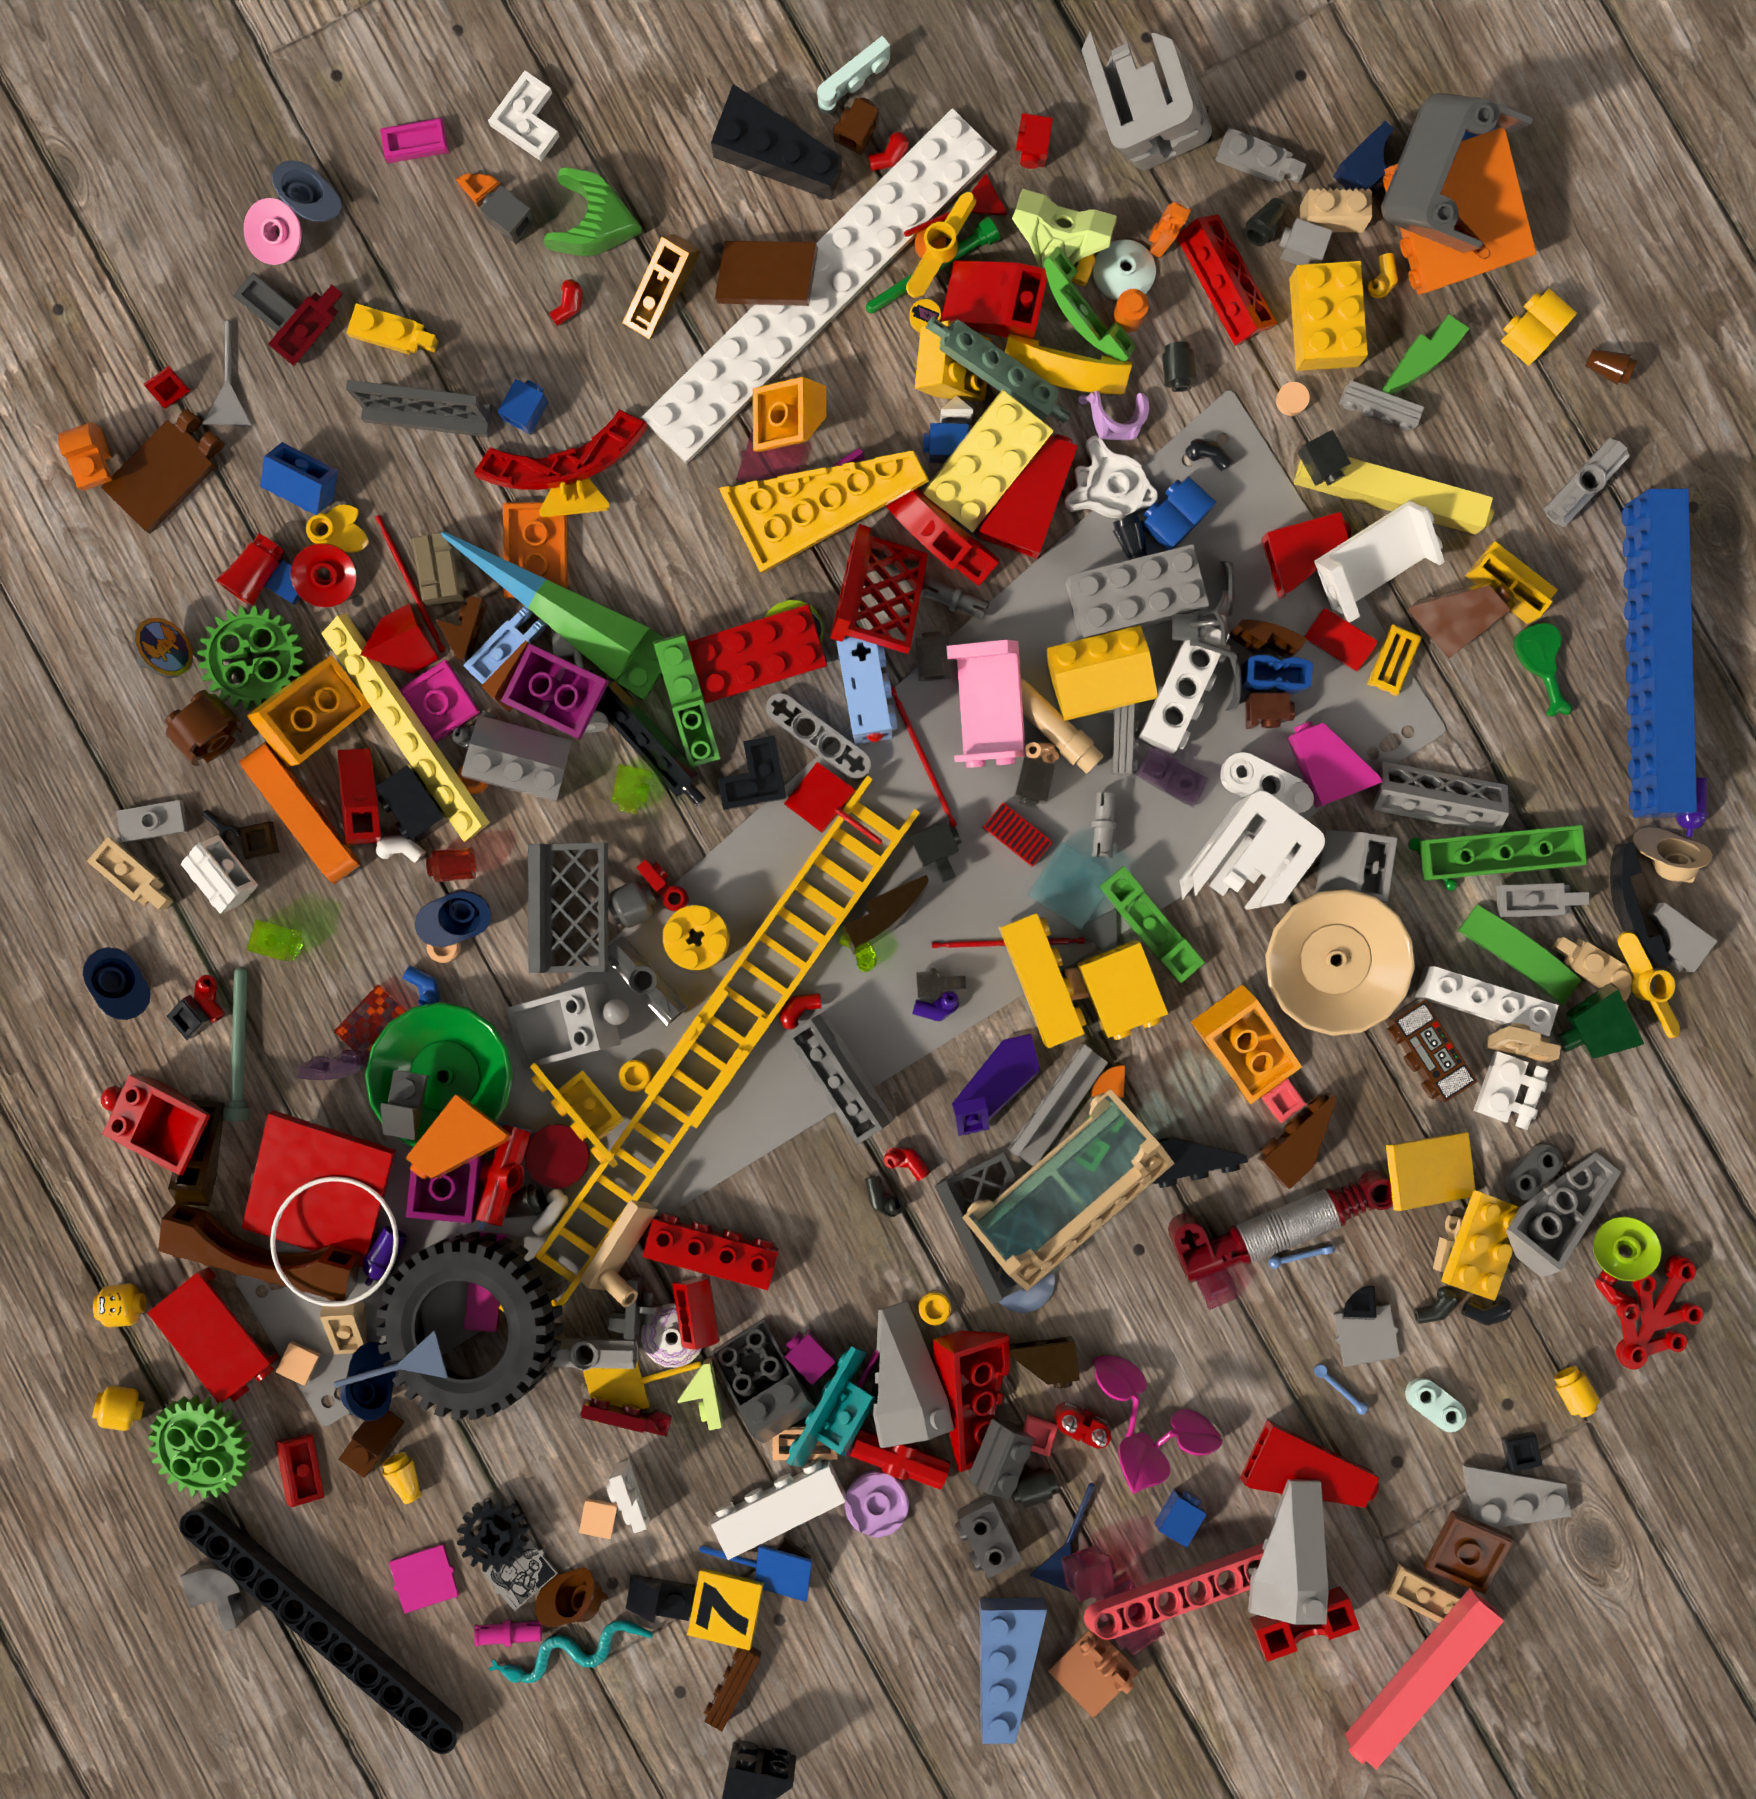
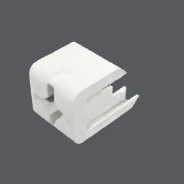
M1266 791L1255 792L1239 800L1232 807L1179 879L1182 900L1192 887H1194L1195 896L1198 894L1243 832L1246 834L1213 878L1209 886L1224 896L1229 888L1238 892L1247 879L1254 884L1259 876L1263 874L1266 878L1244 908L1248 910L1284 903L1325 845L1324 835L1317 827Z

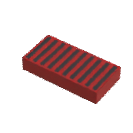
M1004 802L983 826V829L1031 867L1036 864L1053 843Z

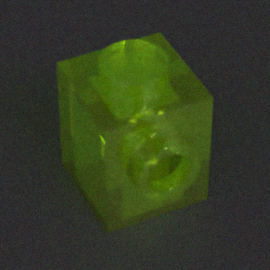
M256 919L247 951L282 961H293L294 956L297 957L302 948L303 939L300 938L302 931L270 921Z

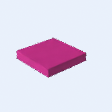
M446 659L399 689L435 743L453 733L457 727L464 726L482 713Z

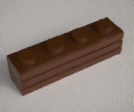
M754 1647L750 1650L736 1648L732 1659H734L732 1666L728 1665L722 1676L725 1678L722 1685L718 1683L713 1693L715 1696L713 1702H708L703 1712L706 1714L705 1723L723 1731L761 1658V1651Z

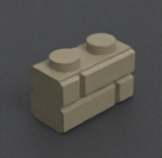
M441 533L413 537L412 544L422 602L427 606H435L465 600L464 591L469 590L466 572H460L459 559L464 558L463 553L448 542Z

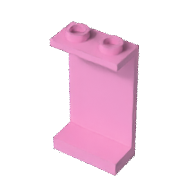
M999 640L947 646V659L957 660L964 755L954 756L955 762H966V768L986 766L985 760L996 759V765L1016 764L1015 758L1026 757L1018 641Z

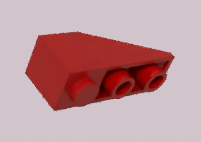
M370 748L337 750L345 845L377 843L381 836Z

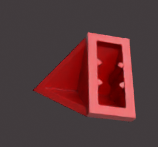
M410 603L380 619L360 654L363 657L411 674L440 660Z

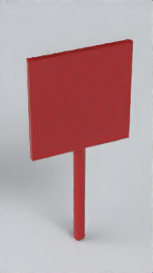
M816 762L784 803L785 806L821 833L824 832L838 814L876 844H882L881 838L842 810L856 790L818 762Z

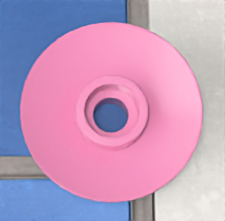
M274 198L261 199L250 207L244 220L245 241L249 250L257 259L266 264L280 265L288 262L296 255L301 244L302 229L297 214L286 203ZM278 227L280 229L279 237L276 234V230Z

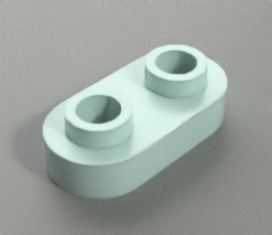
M1419 1377L1413 1379L1407 1385L1405 1391L1407 1402L1440 1429L1446 1432H1456L1464 1426L1467 1414L1463 1405L1427 1378ZM1429 1391V1398L1426 1401H1421V1393ZM1449 1411H1454V1419L1451 1421H1447V1413Z

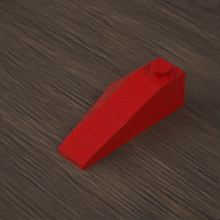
M960 1330L933 1339L935 1369L949 1403L954 1430L950 1431L949 1434L957 1470L960 1472L972 1468L991 1419L995 1416L997 1404L1002 1403L1004 1394L1000 1390L1003 1376H1008L1010 1368L1009 1335L1006 1333Z

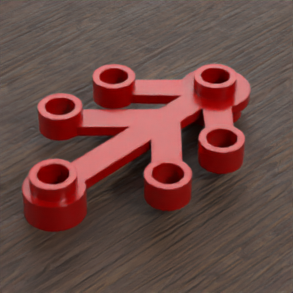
M1673 1255L1668 1258L1664 1270L1669 1279L1654 1305L1651 1293L1656 1288V1280L1650 1275L1641 1280L1632 1281L1633 1288L1637 1291L1639 1307L1627 1300L1621 1301L1617 1305L1616 1314L1621 1320L1624 1339L1618 1343L1616 1355L1624 1367L1636 1370L1647 1362L1649 1355L1668 1349L1674 1352H1681L1686 1348V1336L1675 1330L1668 1331L1664 1337L1650 1340V1338L1657 1330L1685 1321L1695 1325L1702 1320V1308L1690 1302L1683 1304L1679 1309L1666 1313L1681 1285L1691 1281L1696 1275V1268L1690 1259L1681 1255ZM1647 1280L1646 1285L1642 1288L1643 1281ZM1630 1307V1313L1626 1316V1310ZM1691 1310H1693V1315L1689 1317ZM1641 1314L1642 1325L1637 1332L1635 1321ZM1677 1337V1342L1673 1345V1341Z

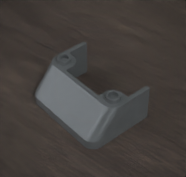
M1436 93L1428 97L1420 107L1382 202L1381 211L1384 219L1393 225L1462 253L1479 249L1483 241L1453 230L1458 219V207L1451 198L1440 194L1465 131L1480 135L1491 131L1495 126L1513 133L1531 125L1534 118L1485 98L1448 93Z

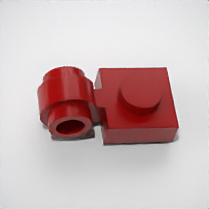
M645 859L636 867L653 889L662 897L663 904L668 910L676 912L688 905L689 895L687 891L680 886L670 887L665 881V878L669 875L657 861L651 864ZM679 893L681 901L673 905L671 903V896Z

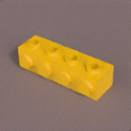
M1033 913L998 927L1045 1047L1051 1048L1084 1035L1082 1026L1086 1025V1021L1080 1007L1074 1008L1070 996L1075 995L1069 978H1062L1058 966L1063 965L1057 948L1050 947L1047 936L1051 935L1045 917L1039 919L1038 914Z

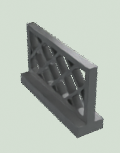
M347 380L346 390L362 407L361 420L365 423L489 438L493 406L491 403L481 402L476 395Z
M608 843L528 844L529 973L609 972ZM573 850H580L577 855L573 852ZM589 850H598V863L590 870L581 859ZM555 851H565L572 859L562 871L555 865ZM576 865L587 875L577 887L566 877ZM591 880L598 886V896L592 903L581 893ZM561 881L572 891L563 903L555 897V888ZM576 897L587 907L577 919L566 909ZM591 912L598 918V929L592 935L581 925ZM562 913L572 923L563 935L555 929V920ZM576 929L587 939L578 951L566 941ZM591 945L599 952V966H590L581 957ZM563 946L572 957L564 966H555V952ZM576 961H577L581 966H573V965H574V964L576 963Z
M1004 1152L934 1185L991 1305L1023 1288L1016 1283L1005 1289L1000 1279L1003 1268L999 1265L998 1271L996 1270L992 1260L996 1261V1259L988 1254L984 1244L962 1218L968 1213L963 1200L972 1204L976 1202L983 1183L1001 1189L1000 1196L1008 1189L1006 1186L1009 1179L1012 1185L1017 1181ZM999 1161L1002 1162L1007 1172L1002 1186L984 1180L988 1167ZM983 1170L981 1178L973 1176V1174ZM966 1177L979 1181L974 1199L961 1196L955 1183ZM1027 1198L1020 1203L1017 1215L1012 1213L1006 1215L1015 1218L1009 1237L991 1231L992 1228L987 1232L988 1236L991 1234L1008 1240L1004 1250L1006 1257L1011 1242L1036 1251L1039 1249V1247L1035 1246L1037 1237L1042 1246L1047 1242ZM1023 1208L1029 1219L1020 1217ZM1019 1220L1033 1226L1035 1233L1031 1244L1013 1238ZM1059 1264L1042 1279L1060 1271Z

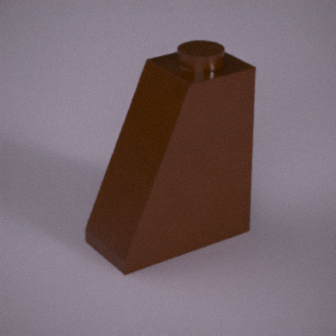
M1494 579L1420 599L1408 611L1443 653L1450 658L1508 613L1515 603L1512 600L1514 598L1512 591L1504 583L1499 585Z

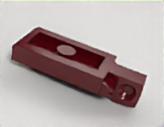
M331 284L322 296L317 292H314L311 297L308 296L268 345L295 367L335 320L334 317L339 311L333 306L342 297V292Z
M592 1396L591 1400L584 1398L580 1411V1416L584 1419L641 1433L645 1431L667 1437L672 1415L658 1409L646 1414L642 1413V1408L632 1404H623L622 1407L610 1405L609 1399L599 1396Z

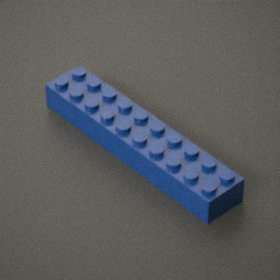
M1648 489L1625 504L1622 512V523L1626 526L1623 555L1627 557V570L1624 573L1623 584L1628 592V601L1624 607V616L1628 620L1625 649L1629 652L1626 681L1630 684V696L1627 699L1626 708L1628 715H1631V728L1628 730L1627 742L1631 747L1632 760L1628 764V774L1632 779L1629 807L1633 810V818H1672L1697 812L1689 490Z

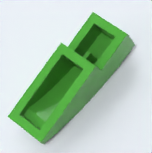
M1448 314L1430 339L1420 333L1381 391L1393 395L1419 381L1431 372L1457 346L1470 328Z

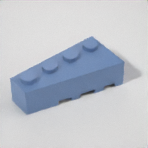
M979 1598L980 1722L982 1743L1016 1744L1047 1607L1044 1598Z

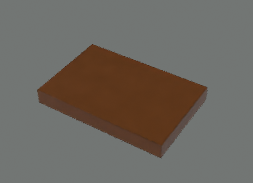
M724 241L715 294L717 303L809 306L818 252L816 242Z

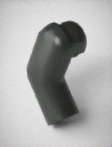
M880 1175L865 1178L870 1205L873 1209L889 1217H895L902 1213L904 1209L903 1201L883 1191Z

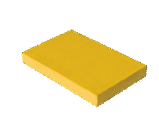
M1459 1132L1386 1145L1394 1210L1403 1211L1471 1198L1473 1190H1476L1469 1132Z

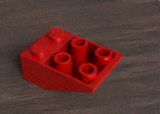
M954 260L941 322L947 320L954 322L958 319L974 331L1005 338L1012 334L1034 339L1047 282L1045 268L1014 262Z

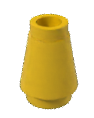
M400 1452L382 1463L384 1469L382 1472L383 1476L404 1504H409L421 1497L422 1493L412 1457H408L406 1452Z

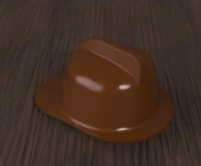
M585 1567L577 1568L556 1575L541 1588L535 1605L536 1617L546 1627H558L572 1622H586L597 1614L601 1603L607 1601L608 1596L602 1592L599 1582L594 1579L590 1570Z

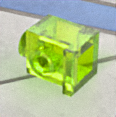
M618 765L611 798L613 804L619 805L618 811L637 815V810H640L641 803H646L648 799L650 785L645 784L646 779L653 780L654 775L650 770Z

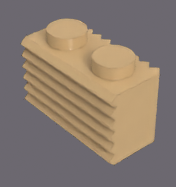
M1310 188L1300 205V219L1330 229L1332 232H1364L1372 219V191L1369 188L1366 191L1363 188L1360 191L1356 188L1353 191L1350 188L1347 191L1344 188L1340 191L1337 188L1334 191L1331 188L1328 191L1325 188L1321 191L1318 188L1315 191Z

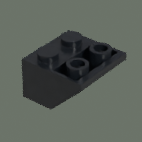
M742 1741L740 1744L733 1742L722 1799H776L793 1788L796 1756L791 1755L789 1751L782 1748L767 1750L759 1748L757 1744L749 1741Z

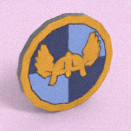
M148 618L140 622L134 630L133 646L138 656L137 664L141 668H148L154 674L163 676L167 680L178 677L188 671L192 664L193 651L188 638L175 624L163 618Z

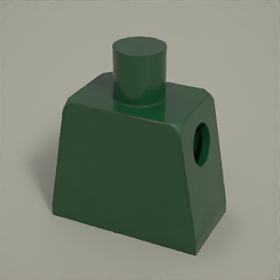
M1611 984L1605 985L1567 1011L1566 1016L1572 1028L1556 1036L1565 1053L1581 1046L1584 1052L1592 1059L1644 1044L1619 990Z

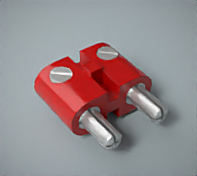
M1063 1402L1056 1406L1054 1419L1061 1432L1079 1442L1082 1439L1083 1443L1098 1449L1104 1448L1110 1443L1111 1432L1106 1424L1107 1421L1100 1416L1093 1414L1085 1408L1082 1410V1408L1068 1402Z

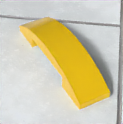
M1012 334L1008 336L1005 353L1051 385L1083 392L1099 391L1100 394L1125 393L1133 362H1122L1103 355L1099 360L1039 346L1040 341Z

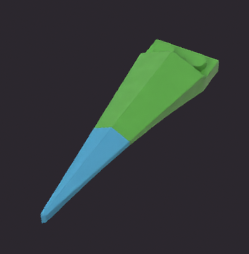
M441 532L448 542L530 609L612 680L614 679L621 687L643 701L646 700L662 675L653 641L664 639V637L641 623L447 532Z

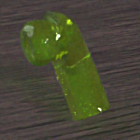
M842 933L839 945H842L850 949L845 939V936ZM873 945L855 954L857 968L860 971L870 972L876 966L877 956Z

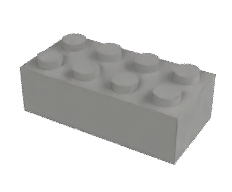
M1193 544L1068 576L1065 582L1080 640L1141 625V628L1162 624L1172 621L1173 614H1191V612L1205 611L1209 607Z

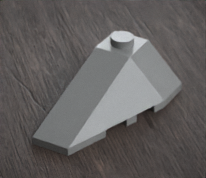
M908 1301L880 1309L878 1311L877 1351L880 1353L879 1372H875V1383L878 1384V1402L874 1404L873 1409L880 1448L926 1441L953 1431L954 1426L946 1393Z
M1288 1479L1274 1515L1276 1521L1269 1539L1265 1538L1262 1546L1264 1553L1258 1568L1254 1567L1250 1578L1248 1611L1252 1614L1295 1625L1326 1624L1329 1589L1321 1481Z

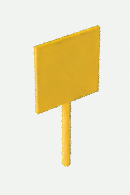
M638 1361L635 1369L591 1368L584 1370L583 1373L590 1399L592 1396H599L609 1399L610 1405L622 1407L623 1404H632L646 1409L650 1407L644 1386L645 1383L700 1368L701 1362H694L645 1377L641 1376Z

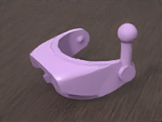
M1093 391L1089 396L1081 394L1078 397V402L1081 405H1086L1088 402L1091 403L1093 422L1100 439L1134 440L1137 438L1149 414V401L1144 393H1138L1134 413L1130 420L1124 424L1113 421L1105 413L1099 391Z

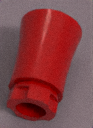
M259 533L253 542L248 543L237 559L215 581L235 597L253 607L268 579L280 564L278 561L283 557L285 551L272 540Z

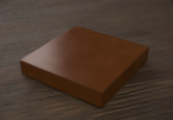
M1451 1510L1424 1562L1426 1570L1485 1595L1510 1550L1514 1539L1508 1533Z

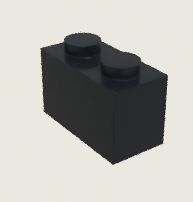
M406 765L376 786L381 794L377 797L378 801L388 813L393 811L399 820L395 825L406 839L410 837L412 840L419 842L449 821L414 768Z

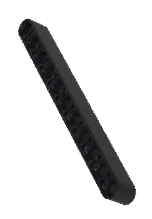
M202 1502L181 1517L179 1529L189 1542L427 1747L437 1754H446L454 1749L463 1732V1722L460 1717L219 1509L210 1503ZM194 1515L202 1517L204 1527H200L194 1522ZM218 1536H223L228 1540L229 1548H224L219 1544ZM243 1557L251 1559L254 1569L245 1567ZM267 1579L275 1580L279 1589H271L268 1586ZM292 1600H297L303 1605L302 1612L293 1608ZM317 1621H321L327 1625V1633L321 1632L317 1628ZM340 1644H349L353 1649V1653L344 1652ZM365 1664L375 1666L378 1674L372 1675L368 1673ZM390 1686L399 1687L403 1695H394L390 1691ZM422 1707L426 1710L428 1716L420 1717L416 1714L414 1708ZM439 1729H448L452 1733V1738L443 1737Z

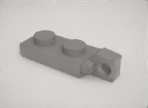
M1230 127L1227 128L1215 158L1219 163L1271 183L1274 180L1282 182L1284 178L1299 183L1306 167L1305 163L1292 158L1293 154L1286 151V149Z
M1564 883L1496 886L1497 915L1499 918L1563 916L1571 914V906L1590 905L1589 892L1571 893L1570 885H1564Z

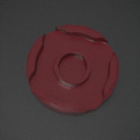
M564 1124L545 1126L537 1131L528 1142L525 1152L526 1168L532 1178L541 1185L554 1189L569 1187L580 1180L588 1169L591 1157L586 1139L582 1141L570 1126Z

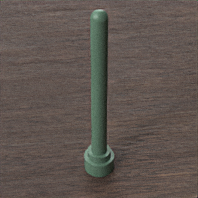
M238 967L234 971L230 1101L227 1102V1108H223V1121H250V1108H247V1101H244L247 970L244 967Z

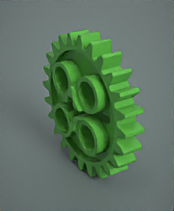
M239 606L238 616L232 611L226 610L228 620L224 621L219 617H215L219 627L217 629L206 627V630L212 636L210 639L200 638V641L207 645V649L197 651V654L206 658V661L198 664V668L208 670V673L202 677V680L206 682L214 681L209 690L213 693L222 690L219 696L222 701L225 702L231 697V706L237 708L241 701H243L244 709L251 710L253 702L258 707L265 700L290 684L293 677L298 678L302 675L296 671V667L304 666L306 662L297 659V655L304 653L305 649L294 645L301 640V637L299 635H289L294 626L290 623L282 626L284 617L281 615H277L272 620V611L266 608L263 614L260 615L259 608L253 606L250 614H248L246 608ZM264 632H270L272 636L271 643L267 647L260 648L258 644L259 636ZM237 637L239 648L233 653H228L226 649L228 640ZM275 651L280 652L278 657L253 659V665L246 661H237L228 665L223 663L227 659L249 658L251 656L250 652L259 656L271 654ZM275 663L278 668L276 676L272 679H266L264 676L265 667L268 664ZM237 669H243L245 679L242 683L235 685L232 681L233 672Z
M194 1395L190 1400L183 1396L177 1402L172 1401L156 1416L157 1420L150 1426L154 1431L148 1435V1439L154 1443L148 1448V1451L157 1453L152 1463L162 1464L163 1467L158 1473L160 1475L165 1473L170 1475L168 1484L177 1481L179 1483V1492L188 1487L191 1497L200 1490L203 1499H206L210 1493L215 1498L223 1491L228 1493L244 1478V1474L250 1469L247 1463L253 1458V1455L247 1452L252 1443L243 1440L249 1431L239 1430L238 1426L242 1423V1419L233 1421L231 1419L232 1409L224 1413L221 1401L215 1407L211 1406L210 1397L200 1402L198 1395Z

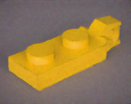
M357 303L355 304L347 334L351 338L410 355V352L416 354L418 348L435 353L439 341L435 338L434 334L423 331L424 325L414 320Z

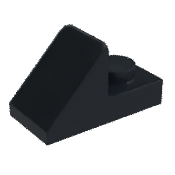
M632 1574L626 1609L652 1623L655 1622L656 1616L689 1621L695 1585Z

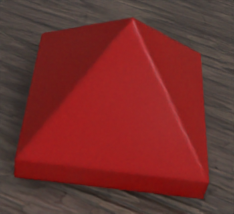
M170 366L144 383L147 390L164 409L190 392L187 385Z

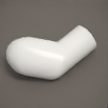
M554 1189L547 1195V1201L550 1204L532 1225L533 1232L538 1236H545L568 1207V1196L564 1195L560 1189Z

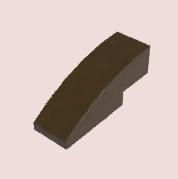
M927 875L868 900L866 909L869 914L844 925L843 934L853 955L875 944L905 919L925 892L929 882Z

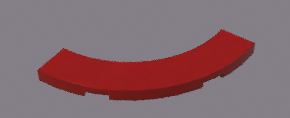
M619 409L612 420L596 435L591 437L592 440L577 449L573 447L562 452L550 454L545 458H529V456L510 454L490 447L475 469L474 474L476 478L491 484L521 490L558 488L561 482H565V486L571 485L578 480L582 481L598 474L617 462L639 441L648 426L645 421Z

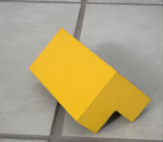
M1496 541L1486 548L1465 575L1475 584L1494 579L1499 585L1504 583L1514 595L1512 600L1515 605L1510 611L1526 624L1535 621L1543 615L1553 602L1551 598L1558 591V589Z

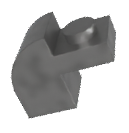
M213 1561L192 1566L180 1576L190 1608L215 1600L224 1632L237 1628L247 1618V1602L245 1597L239 1593L244 1588Z

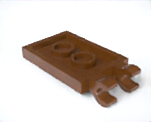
M188 408L179 415L175 425L167 419L111 476L112 481L101 486L149 534L212 472L216 465L210 459L225 446V443L211 431H208L201 438L200 443L191 436L203 422Z

